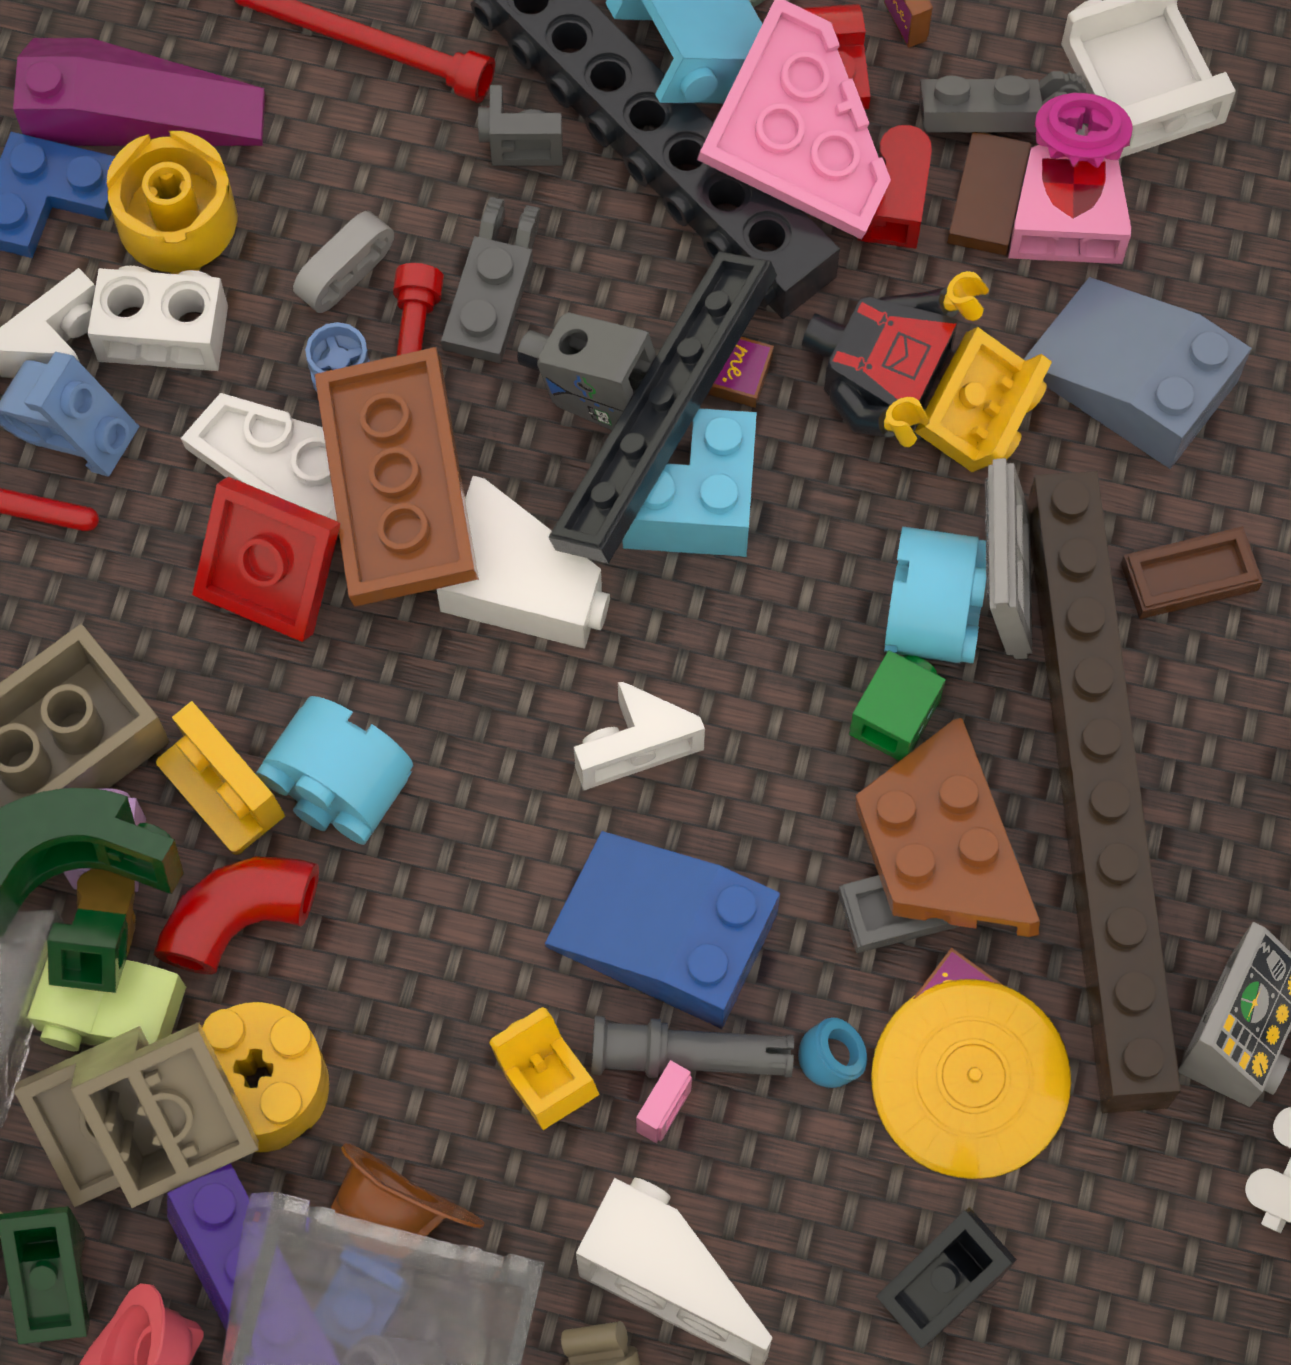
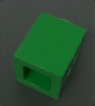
M888 650L852 714L849 735L898 761L902 760L913 751L940 703L946 679L937 675V670L924 659L917 656L904 655L902 657Z

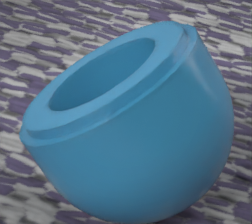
M827 1018L805 1033L799 1045L798 1060L803 1073L810 1081L822 1087L837 1088L850 1083L864 1073L867 1065V1052L861 1036L849 1023L839 1018ZM828 1038L839 1040L847 1046L850 1053L847 1066L839 1063L834 1058L829 1049Z

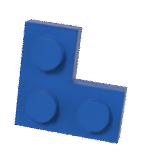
M10 132L0 158V251L33 258L52 207L109 221L111 210L107 195V172L115 156Z

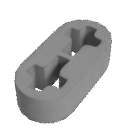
M364 211L359 213L302 267L295 279L293 292L317 313H323L331 309L384 258L394 240V231L372 212Z

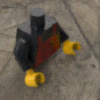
M967 271L958 274L950 281L948 287L920 293L885 296L878 299L872 297L861 298L847 326L820 314H814L804 334L802 347L830 359L826 368L824 391L830 396V402L852 432L860 435L896 437L900 445L904 447H911L915 444L917 437L913 429L916 424H924L926 426L930 423L923 408L953 348L958 320L952 317L956 316L959 311L965 319L975 321L983 314L984 308L974 296L986 295L989 292V288L975 272Z

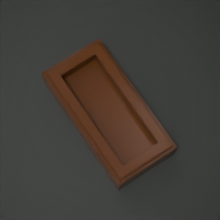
M972 132L949 231L948 244L1006 256L1031 143L981 132Z
M1243 526L1126 554L1121 561L1139 619L1258 591L1263 583Z

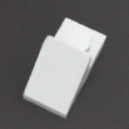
M79 268L0 327L1 377L14 378L26 360L48 364L55 351L73 355L79 361L76 353L66 341L70 338H78L88 332L95 293L94 283Z
M618 682V701L628 729L619 731L617 727H607L586 736L582 741L583 744L574 747L575 768L583 790H587L704 750L705 728L701 717L632 685Z

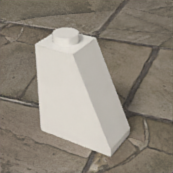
M473 476L465 502L479 580L438 588L437 595L440 612L585 649L591 628L601 631L610 602V594L602 592L601 568L588 558L556 551L548 538L552 530L486 479Z

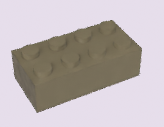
M82 623L0 682V808L25 796L43 791L63 788H110L170 743L159 717Z

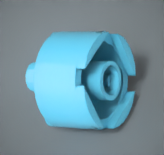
M902 526L884 652L887 653L890 650L898 655L917 656L953 663H974L980 611L983 605L988 571L989 541L979 540V537Z
M310 696L294 715L255 774L273 791L284 796L290 795L295 799L297 804L293 808V812L310 826L320 831H325L329 824L332 823L344 836L358 844L364 845L407 783L408 777L412 773L410 770L414 766L413 762L393 739L373 724L365 731L348 721L353 713L349 709L328 699Z

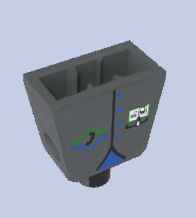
M570 312L559 318L550 336L529 330L523 336L517 353L519 365L541 373L552 403L565 411L610 430L614 428L656 357L649 332Z

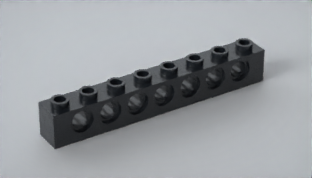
M473 0L471 2L472 12L479 23L488 31L496 29L508 42L513 56L520 65L528 70L533 67L546 80L547 87L555 100L564 108L572 106L585 119L586 127L592 137L603 147L610 145L624 159L625 167L632 178L641 186L646 187L649 184L663 198L664 206L670 216L679 225L686 226L689 224L703 239L704 247L713 260L718 252H724L772 262L777 276L762 300L761 307L769 305L782 319H785L837 277L840 248L802 210L697 160L714 123L694 103H660L655 94L665 74L590 0ZM530 10L540 11V12L537 13V14H525V13H524V12L530 11ZM567 48H575L579 51L573 53H565L561 50ZM606 86L618 88V90L612 92H604L599 89ZM642 125H652L657 127V129L653 131H642L637 129V127ZM691 164L698 168L691 171H683L677 169L676 166ZM729 203L738 208L732 211H722L715 208V206ZM761 243H770L778 247V249L764 252L756 249L754 246Z

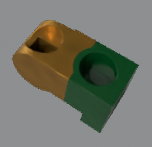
M90 869L80 876L77 881V912L72 925L53 923L47 939L49 985L116 993L135 931V914L133 911L135 897L134 880L101 869Z

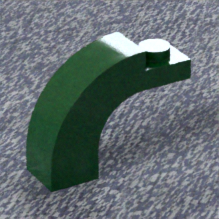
M94 788L55 789L25 796L0 808V936L3 937L21 905L36 887L49 878L70 870L84 868L106 870L172 894L184 873L175 839H172L166 831L153 824L140 823L137 826L128 797L112 791Z

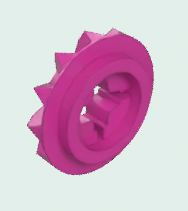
M1069 93L1054 97L1042 105L1035 120L1036 144L1048 147L1050 158L1056 159L1064 156L1070 158L1073 167L1079 161H1088L1098 168L1104 158L1119 160L1124 147L1130 146L1133 131L1132 121L1121 106L1105 97L1089 93ZM1083 123L1089 124L1088 131L1090 132L1087 136L1076 134L1078 129H1082Z

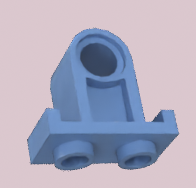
M56 351L48 364L31 360L23 362L0 399V425L8 432L36 446L84 457L88 461L85 466L91 472L110 476L140 427L73 355Z

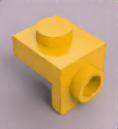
M544 1007L539 1008L523 1019L515 1021L506 1030L494 1036L489 1042L507 1081L542 1130H545L600 1095L593 1079L563 1040L553 1017Z

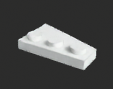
M220 393L181 437L188 451L226 478L228 476L337 521L323 427L292 419L290 413Z

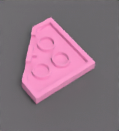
M774 0L697 160L862 240L891 181L883 158L878 157L867 128L869 125L868 118L854 81L849 79L838 52L839 42L831 22L786 0Z

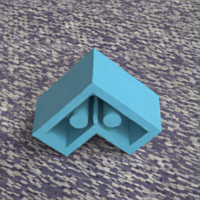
M699 409L693 418L690 465L667 464L624 536L622 540L623 549L747 557L757 412Z

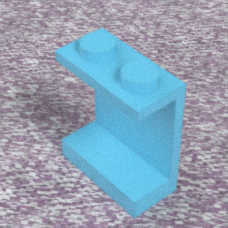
M606 0L605 2L614 19L653 20L674 59L655 94L660 103L724 104L762 26V22L749 0Z

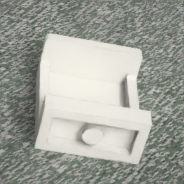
M1088 0L1068 14L1061 45L1077 76H1082V80L1085 81L1086 93L1099 95L1115 102L1126 111L1132 121L1133 131L1130 146L1124 147L1120 158L1226 122L1236 91L1226 72L1215 76L1211 75L1178 10V0Z

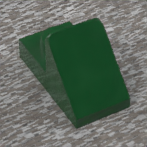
M69 1206L0 1214V1239L18 1345L87 1337L90 1320L80 1264L86 1240L85 1233Z

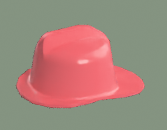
M140 1283L128 1292L114 1317L89 1347L79 1365H190L204 1338V1331L197 1322L184 1318L178 1312L164 1307L162 1296L154 1285Z

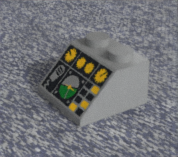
M1252 922L1228 958L1178 1068V1073L1248 1107L1252 1106L1263 1090L1274 1095L1290 1062V1058L1280 1054L1289 1032H1291V952L1267 928Z

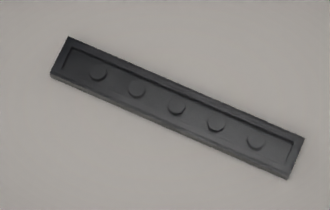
M718 252L548 538L556 551L609 564L775 280L777 274L771 261Z

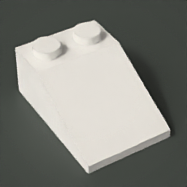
M614 1178L576 1252L579 1277L751 1365H764L768 1357L772 1336L679 1211L667 1205L671 1198L670 1195L661 1188L639 1178H634L631 1185Z

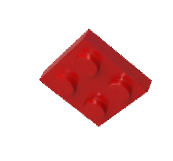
M228 476L216 485L192 595L304 642L314 634L341 523Z

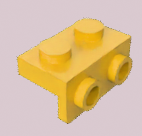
M979 327L966 332L925 410L930 420L929 425L918 424L914 432L970 472H975L988 465H992L993 459L1006 458L1007 460L1016 450L1021 440V433L1017 430L1024 416L1039 403L1046 391L1047 384L1043 379L1052 361L1043 354L1025 361Z

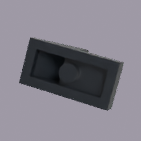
M968 1207L876 1297L922 1349L942 1333L977 1298L993 1288L1017 1259L977 1214Z

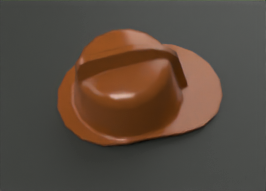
M347 1143L341 1147L343 1154L351 1162V1165L331 1206L330 1215L335 1223L364 1246L380 1253H400L413 1249L446 1218L471 1227L483 1228L485 1222L478 1216L445 1198L411 1183L396 1170L367 1151Z

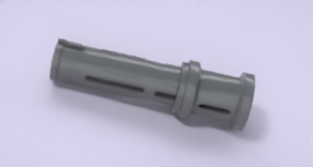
M595 1015L591 1075H602L604 1069L645 1071L647 1078L658 1079V1075H662L671 1060L691 1071L780 1075L791 1078L794 1055H791V1050L794 1049V1036L669 1030L668 1023L661 1022V1019H650L648 1025L607 1023L605 1016Z

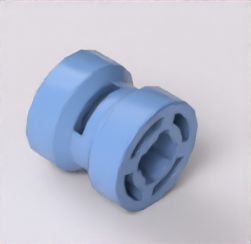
M336 322L325 324L316 329L309 337L305 349L313 387L316 392L315 374L370 362L365 338L359 330L349 324Z

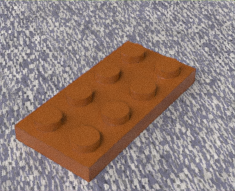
M433 347L315 374L337 521L341 523L339 536L348 595L354 607L479 580L442 363L437 348Z

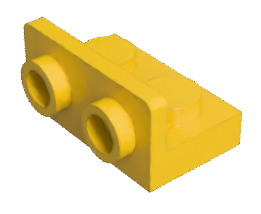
M191 701L172 716L184 737L158 757L156 764L229 851L234 855H239L282 820L285 814L273 793L194 702Z

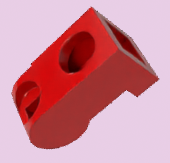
M898 125L890 128L882 136L878 157L883 158L891 181L862 240L858 238V241L917 249L932 153L931 141L921 129L911 125Z

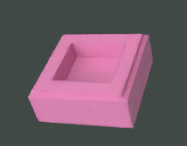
M670 1060L636 1117L637 1133L656 1144L658 1140H663L691 1092L692 1077L689 1070Z

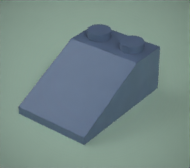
M1089 277L1023 360L1026 361L1040 354L1050 359L1052 363L1043 379L1047 384V388L1171 469L1237 384L1252 348L1198 313Z

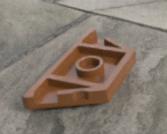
M962 718L952 720L856 794V811L893 916L924 921L930 918H939L950 925L976 929L979 920L1017 926V935L1032 937L1039 935V917Z

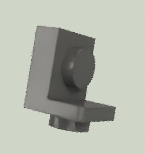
M490 85V106L478 107L479 143H490L492 166H563L561 113H545L535 109L524 110L519 113H504L502 85Z

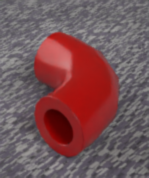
M255 856L213 870L181 896L160 933L154 955L163 962L180 969L200 974H216L222 954L231 938L245 927L262 921L284 922L300 927L304 925L314 901L319 877V865L301 859Z

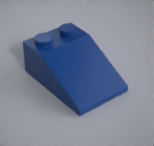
M602 831L545 942V947L723 1029L777 917L780 892L723 866Z

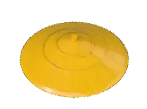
M960 979L947 981L929 988L915 999H913L915 996L909 999L894 1013L886 1024L878 1040L872 1062L873 1098L879 1117L890 1137L917 1163L932 1171L958 1178H993L1019 1169L1033 1160L1047 1147L1056 1135L1065 1117L1070 1099L1071 1070L1065 1045L1052 1021L1034 1002L1023 994L1007 986L986 980Z

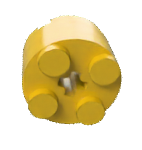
M169 131L170 136L150 139L148 134L128 143L113 159L107 172L108 202L120 239L128 253L138 262L149 268L170 272L171 274H179L187 270L199 271L202 266L213 261L225 250L234 235L236 224L238 223V213L227 171L217 150L197 135L184 131Z
M263 1002L243 1003L227 1009H219L210 1014L205 1020L202 1029L259 1140L258 1151L255 1152L275 1151L293 1143L292 1140L302 1135L309 1127L311 1129L319 1120L325 1109L329 1094L328 1069L316 1039L307 1024L289 1010ZM266 1067L271 1077H260L257 1088H250L245 1078L255 1075L257 1068Z

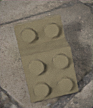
M199 1022L150 1045L141 1027L138 1026L16 1082L14 1088L16 1097L74 1207L121 1187L131 1208H134L258 1151L259 1140Z

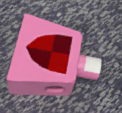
M1083 124L1082 129H1078L1076 134L1087 136L1089 133L1088 127ZM1041 145L1032 147L1009 245L1008 258L1122 264L1131 237V224L1119 160L1104 158L1098 168L1088 161H1079L1073 167L1070 158L1065 156L1056 159L1050 158L1048 147Z

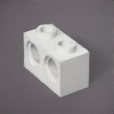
M123 266L118 270L99 268L88 328V336L98 362L218 371L228 311L221 279L194 270L182 271L179 274L152 273L138 266ZM127 308H141V310L133 316H118L123 310ZM186 313H202L193 321H178Z

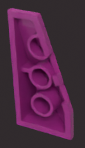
M33 38L17 57L13 110L24 135L69 146H126L136 138L148 134L150 139L170 136L169 131H184L203 138L212 146H263L264 88L93 38Z

